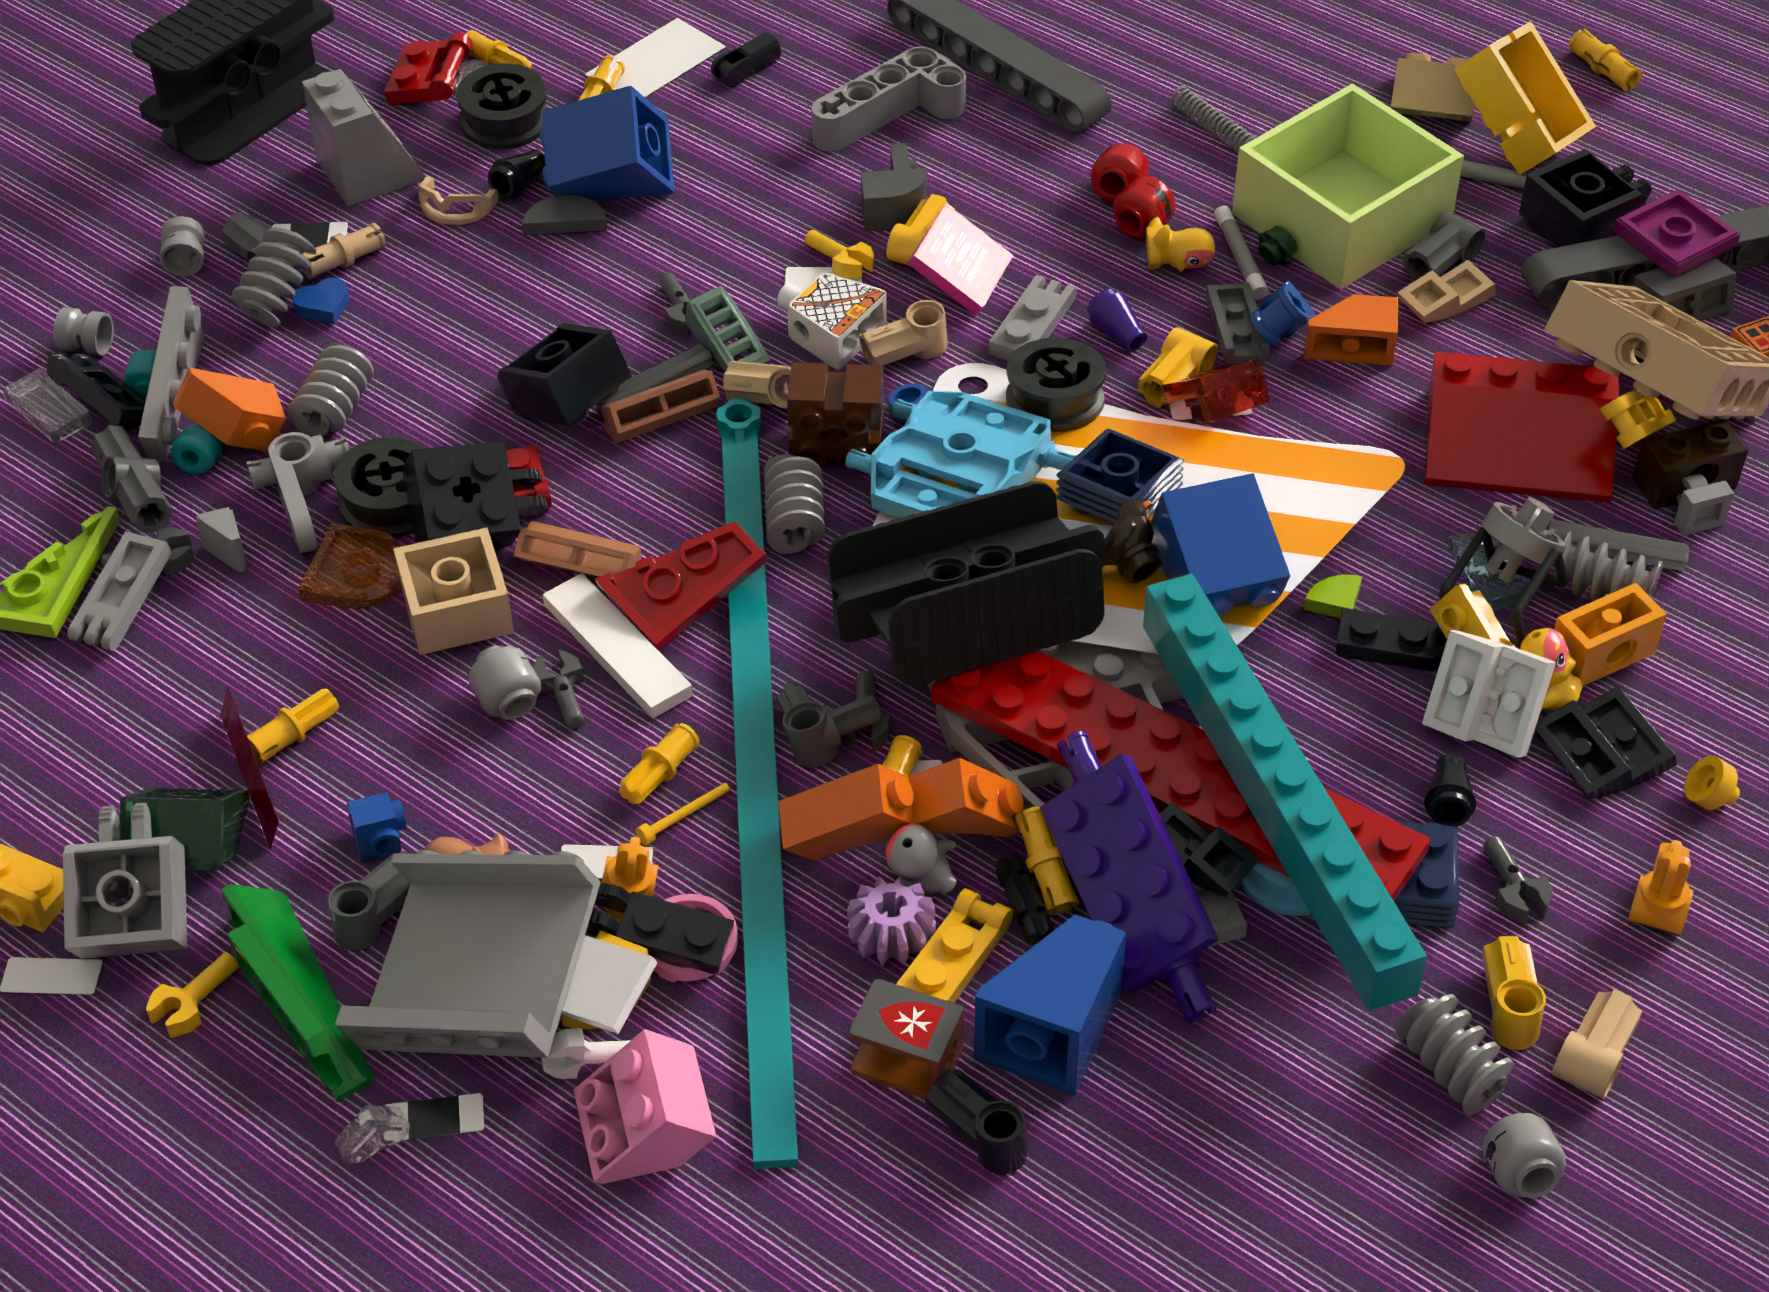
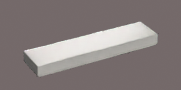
M583 573L542 594L544 606L652 719L693 696L692 684Z

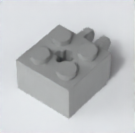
M137 803L132 806L131 840L119 841L118 814L114 806H103L99 809V842L65 846L63 852L65 949L81 959L188 949L185 848L173 836L152 838L151 814L147 803ZM128 888H131L133 890L132 898L125 905H120L118 899L126 897Z

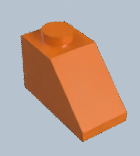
M1353 294L1309 319L1304 359L1392 366L1398 335V297Z
M189 368L173 400L175 409L230 446L267 452L266 448H269L271 442L277 437L286 420L274 384Z

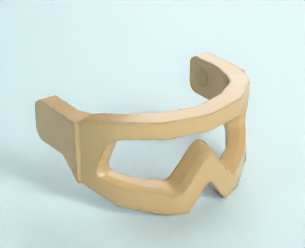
M426 176L422 183H417L422 211L430 220L444 225H464L477 222L486 215H489L498 202V190L489 189L485 196L478 194H449L446 199H443L439 192L434 190L435 183L433 177ZM429 197L434 201V203L440 209V211L435 210L433 207L429 205ZM454 202H475L471 213H442L447 211Z

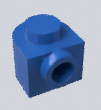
M385 792L346 802L361 862L390 856L394 852H401V840L398 831L407 829L400 799L390 801L388 793Z

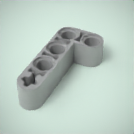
M921 46L908 49L817 99L812 104L813 145L827 152L841 150L918 106L941 119L960 117L966 109L965 71L931 48Z

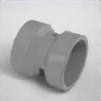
M180 216L167 220L162 226L160 263L172 275L190 276L202 268L205 234L203 227L198 221Z
M63 307L59 310L54 322L53 335L56 347L59 350L72 352L82 348L87 354L104 356L109 351L113 340L112 317L109 313L92 311L89 314H83L80 309Z

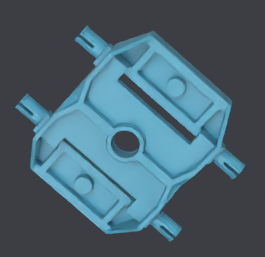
M928 391L917 404L897 399L892 408V416L906 420L905 426L889 434L872 455L851 449V452L849 451L846 457L845 464L847 468L867 473L871 477V506L873 509L903 518L926 510L936 509L940 506H947L951 503L979 497L987 493L990 494L1001 489L1004 490L1012 486L1022 485L1032 481L1043 467L1062 470L1077 455L1055 449V441H1051L1050 419L964 392ZM904 465L916 469L918 475L898 468ZM940 477L955 482L960 489L928 478Z

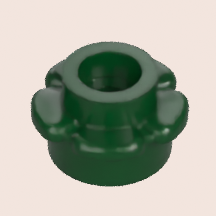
M1274 226L1269 231L1262 232L1259 235L1260 245L1258 246V251L1266 262L1271 265H1276L1280 262L1284 266L1291 263L1290 257L1297 252L1298 247L1294 238L1284 228Z

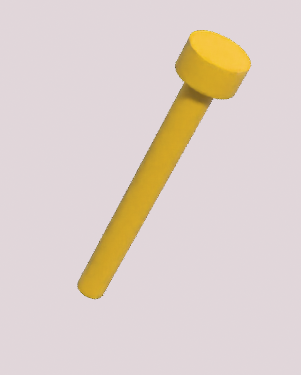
M723 783L653 825L642 824L635 829L637 837L641 839V843L644 846L649 845L656 840L655 835L730 792V787L727 783Z

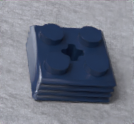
M1108 428L1056 474L1060 478L1056 482L1059 485L1056 489L1059 492L1056 498L1072 505L1079 513L1093 514L1111 522L1113 525L1118 519V512L1122 503L1129 499H1138L1143 502L1151 501L1150 516L1155 512L1162 492L1176 490L1183 485V482L1180 480L1183 478L1181 472L1184 468L1180 465L1184 463V460Z
M1396 821L1431 838L1427 854L1394 903L1407 924L1454 927L1459 907L1458 829L1455 826L1441 825L1433 822L1424 824Z

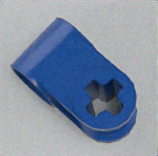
M1287 281L1259 304L1260 307L1250 314V319L1256 330L1268 343L1277 345L1281 340L1287 339L1306 324L1316 313L1293 284Z

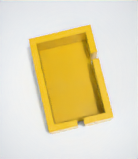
M1531 21L1489 45L1454 69L1460 79L1463 90L1470 95L1480 111L1484 124L1493 132L1495 137L1500 134L1503 139L1500 145L1504 150V155L1519 175L1554 155L1596 127Z

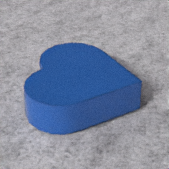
M339 278L324 279L316 286H303L295 291L296 295L292 298L295 313L298 316L336 324L350 299L346 282Z

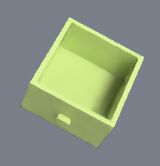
M1352 83L1239 148L1232 215L1258 233L1269 231L1274 226L1284 228L1294 238L1298 247L1297 252L1292 256L1341 290L1429 235L1433 223L1442 212L1450 210L1454 213L1464 155Z

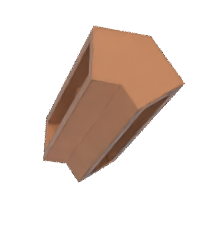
M701 370L601 406L604 428L616 444L717 407L716 399L720 398L713 372Z
M531 521L527 529L521 528L513 556L524 562L575 574L583 573L587 577L598 578L610 572L613 576L635 567V562L641 560V547Z

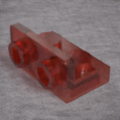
M1260 358L1221 365L1162 385L1166 403L1184 400L1186 407L1200 405L1204 421L1207 423L1268 403L1270 400Z

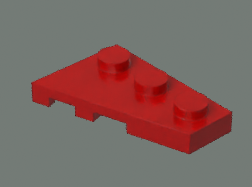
M734 521L681 543L679 549L654 559L651 555L635 562V567L613 576L610 572L596 578L595 581L598 587L628 620L660 651L768 560L766 553Z

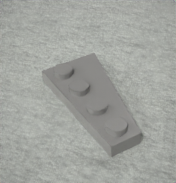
M170 286L138 435L146 458L155 459L157 462H166L171 445L177 438L181 412L174 408L173 400L189 368H196L205 340V334L201 326L200 307L194 305L188 287Z

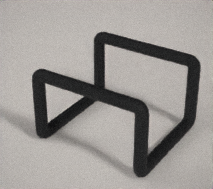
M1483 527L1477 531L1439 591L1440 599L1453 588L1482 542L1487 561L1494 554L1495 549L1491 534ZM1559 547L1551 548L1537 571L1520 566L1515 573L1516 575L1531 579L1511 613L1517 640L1508 639L1515 648L1520 649L1521 643L1526 637L1521 618L1522 612L1541 582L1558 587H1564L1568 584L1565 563ZM1503 561L1498 569L1503 571L1508 562ZM1553 563L1555 564L1557 576L1547 574Z

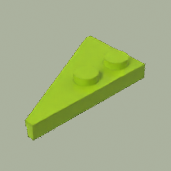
M108 506L102 512L92 515L81 523L83 533L64 547L58 541L29 561L23 570L13 573L1 582L4 590L0 593L1 630L51 638L58 636L120 522L116 507Z

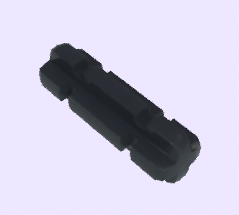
M1017 854L1001 857L996 862L997 878L1001 886L1006 888L1004 893L1013 909L1018 924L1024 926L1021 930L1027 943L1035 946L1054 931L1053 923L1049 915L1043 912L1045 906L1031 876L1025 874L1028 870L1023 859Z

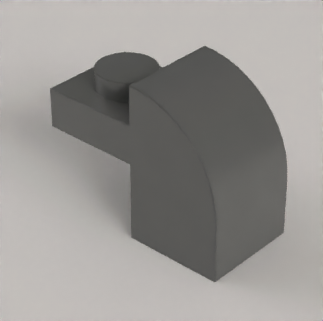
M907 143L890 144V170L860 172L861 208L865 232L892 230L897 223L905 225L921 200L927 199V168H918L916 159L909 160Z

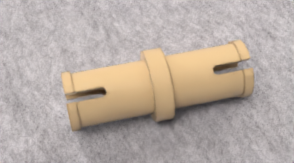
M371 223L367 227L344 236L339 233L330 237L328 243L315 248L317 254H302L311 262L309 270L304 271L303 274L308 279H312L338 266L347 268L353 265L355 259L385 248L386 240L383 232L375 236L374 233L379 231L380 227L376 223Z

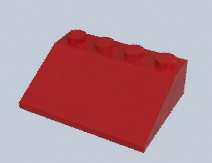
M1435 352L1428 388L1425 484L1611 503L1617 428L1611 419L1605 420L1599 409L1619 397L1618 376L1606 373L1596 366Z

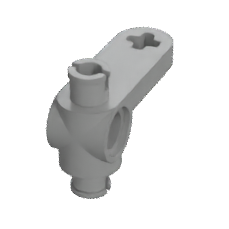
M300 432L285 433L275 438L269 448H266L267 458L252 462L247 461L246 465L254 491L276 484L298 552L303 554L318 550L314 528L303 496L314 492L322 481L333 479L332 469H335L340 458L350 448L346 437L324 443L321 434L310 437Z

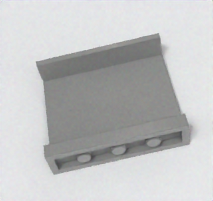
M419 850L416 854H393L390 863L410 882L393 938L369 1007L341 1006L335 1026L361 1050L548 1058L601 882L585 865L581 857L566 851H557L553 855H530L522 851H510L507 855H493L472 850L463 851L461 854H439L430 850Z

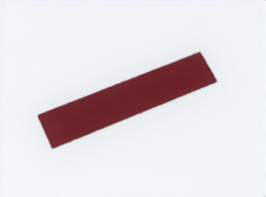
M228 687L220 716L271 850L279 820Z

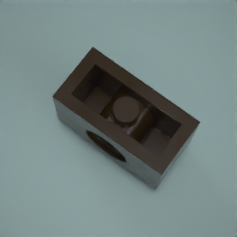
M1726 419L1643 439L1632 479L1653 509L1678 504L1677 495L1687 490L1682 483V479L1695 474H1702L1708 485L1726 481L1732 490L1736 489L1749 450Z

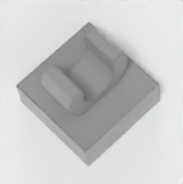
M1700 473L1684 477L1682 483L1687 490L1677 495L1679 507L1674 520V524L1682 536L1724 526L1735 494L1728 483L1721 481L1708 485L1705 477Z

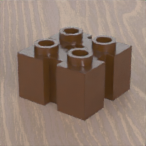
M792 362L787 395L788 427H790L789 455L809 458L818 463L821 468H826L827 460H844V468L852 469L847 468L845 464L846 457L849 451L851 452V449L872 455L884 440L883 365L847 364L845 373L829 372L828 363Z

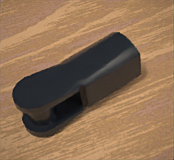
M765 32L737 49L717 56L712 62L711 73L717 78L724 77L725 83L730 87L737 86L749 75L781 57V47L778 39Z

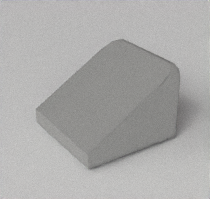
M226 507L197 515L196 521L204 548L237 572H245L247 563L233 510Z

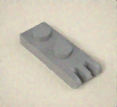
M1036 275L989 340V355L1008 361L1010 355L1020 346L1031 341L1049 338L1074 302L1077 295V287L1067 285L1060 295L1061 282L1051 280L1044 290L1046 278Z
M125 531L70 624L67 633L68 638L76 642H81L84 639L86 644L95 647L101 643L103 649L115 651L172 554L168 543Z

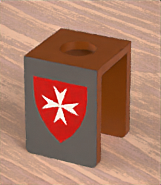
M875 979L850 1027V1037L853 1040L862 1042L851 1064V1073L866 1080L925 1099L931 1091L934 1081L948 1069L950 1071L954 1070L963 1051L965 1007L894 983Z

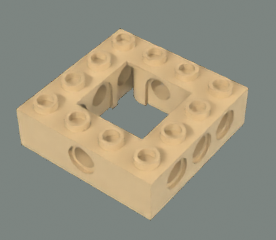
M1569 280L1544 329L1558 337L1555 342L1557 346L1576 355H1580L1582 351L1596 358L1594 365L1597 368L1614 376H1619L1621 372L1635 379L1632 385L1634 388L1655 398H1658L1661 393L1675 401L1672 406L1674 410L1689 418L1698 420L1702 416L1714 420L1715 416L1729 420L1730 416L1744 420L1745 416H1762L1769 405V357L1637 287ZM1634 355L1644 359L1642 363L1637 362Z

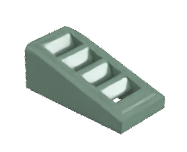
M722 286L714 288L687 303L685 324L707 349H710L712 357L725 372L728 368V363L734 361L732 357L746 350L750 355L738 361L762 364L771 363V359L734 300ZM723 324L726 325V327H724V328H722V329H720V330H718V331H715V329H714V328H717V327H719V326H721V325H723ZM734 338L738 339V341L725 347L724 343Z

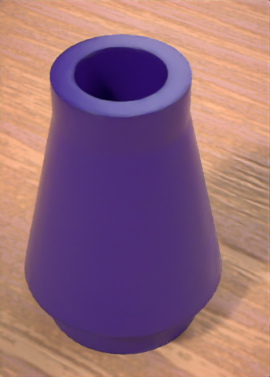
M1108 288L1098 293L1090 301L1087 307V312L1090 314V322L1119 343L1127 352L1130 353L1138 350L1146 342L1147 334L1141 328L1125 294L1116 292L1113 288Z

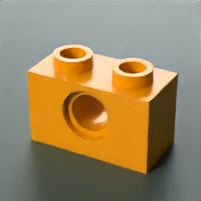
M1634 583L1557 617L1554 630L1563 635L1569 653L1576 661L1571 674L1577 676L1581 680L1582 685L1585 686L1656 654L1667 614L1637 583Z

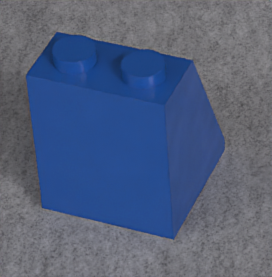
M631 85L542 111L543 128L540 129V140L545 149L546 165L543 167V178L546 186L557 195H580L591 200L675 193L668 117Z
M1254 473L1161 493L1151 520L1154 530L1152 543L1159 550L1158 556L1162 560L1161 567L1168 580L1193 573L1218 616L1229 612L1233 607L1250 603L1253 607H1262L1275 602L1281 597L1291 575Z
M1074 915L982 985L975 995L974 1060L1076 1095L1121 996L1126 931L1114 928L1109 923L1101 920H1090Z

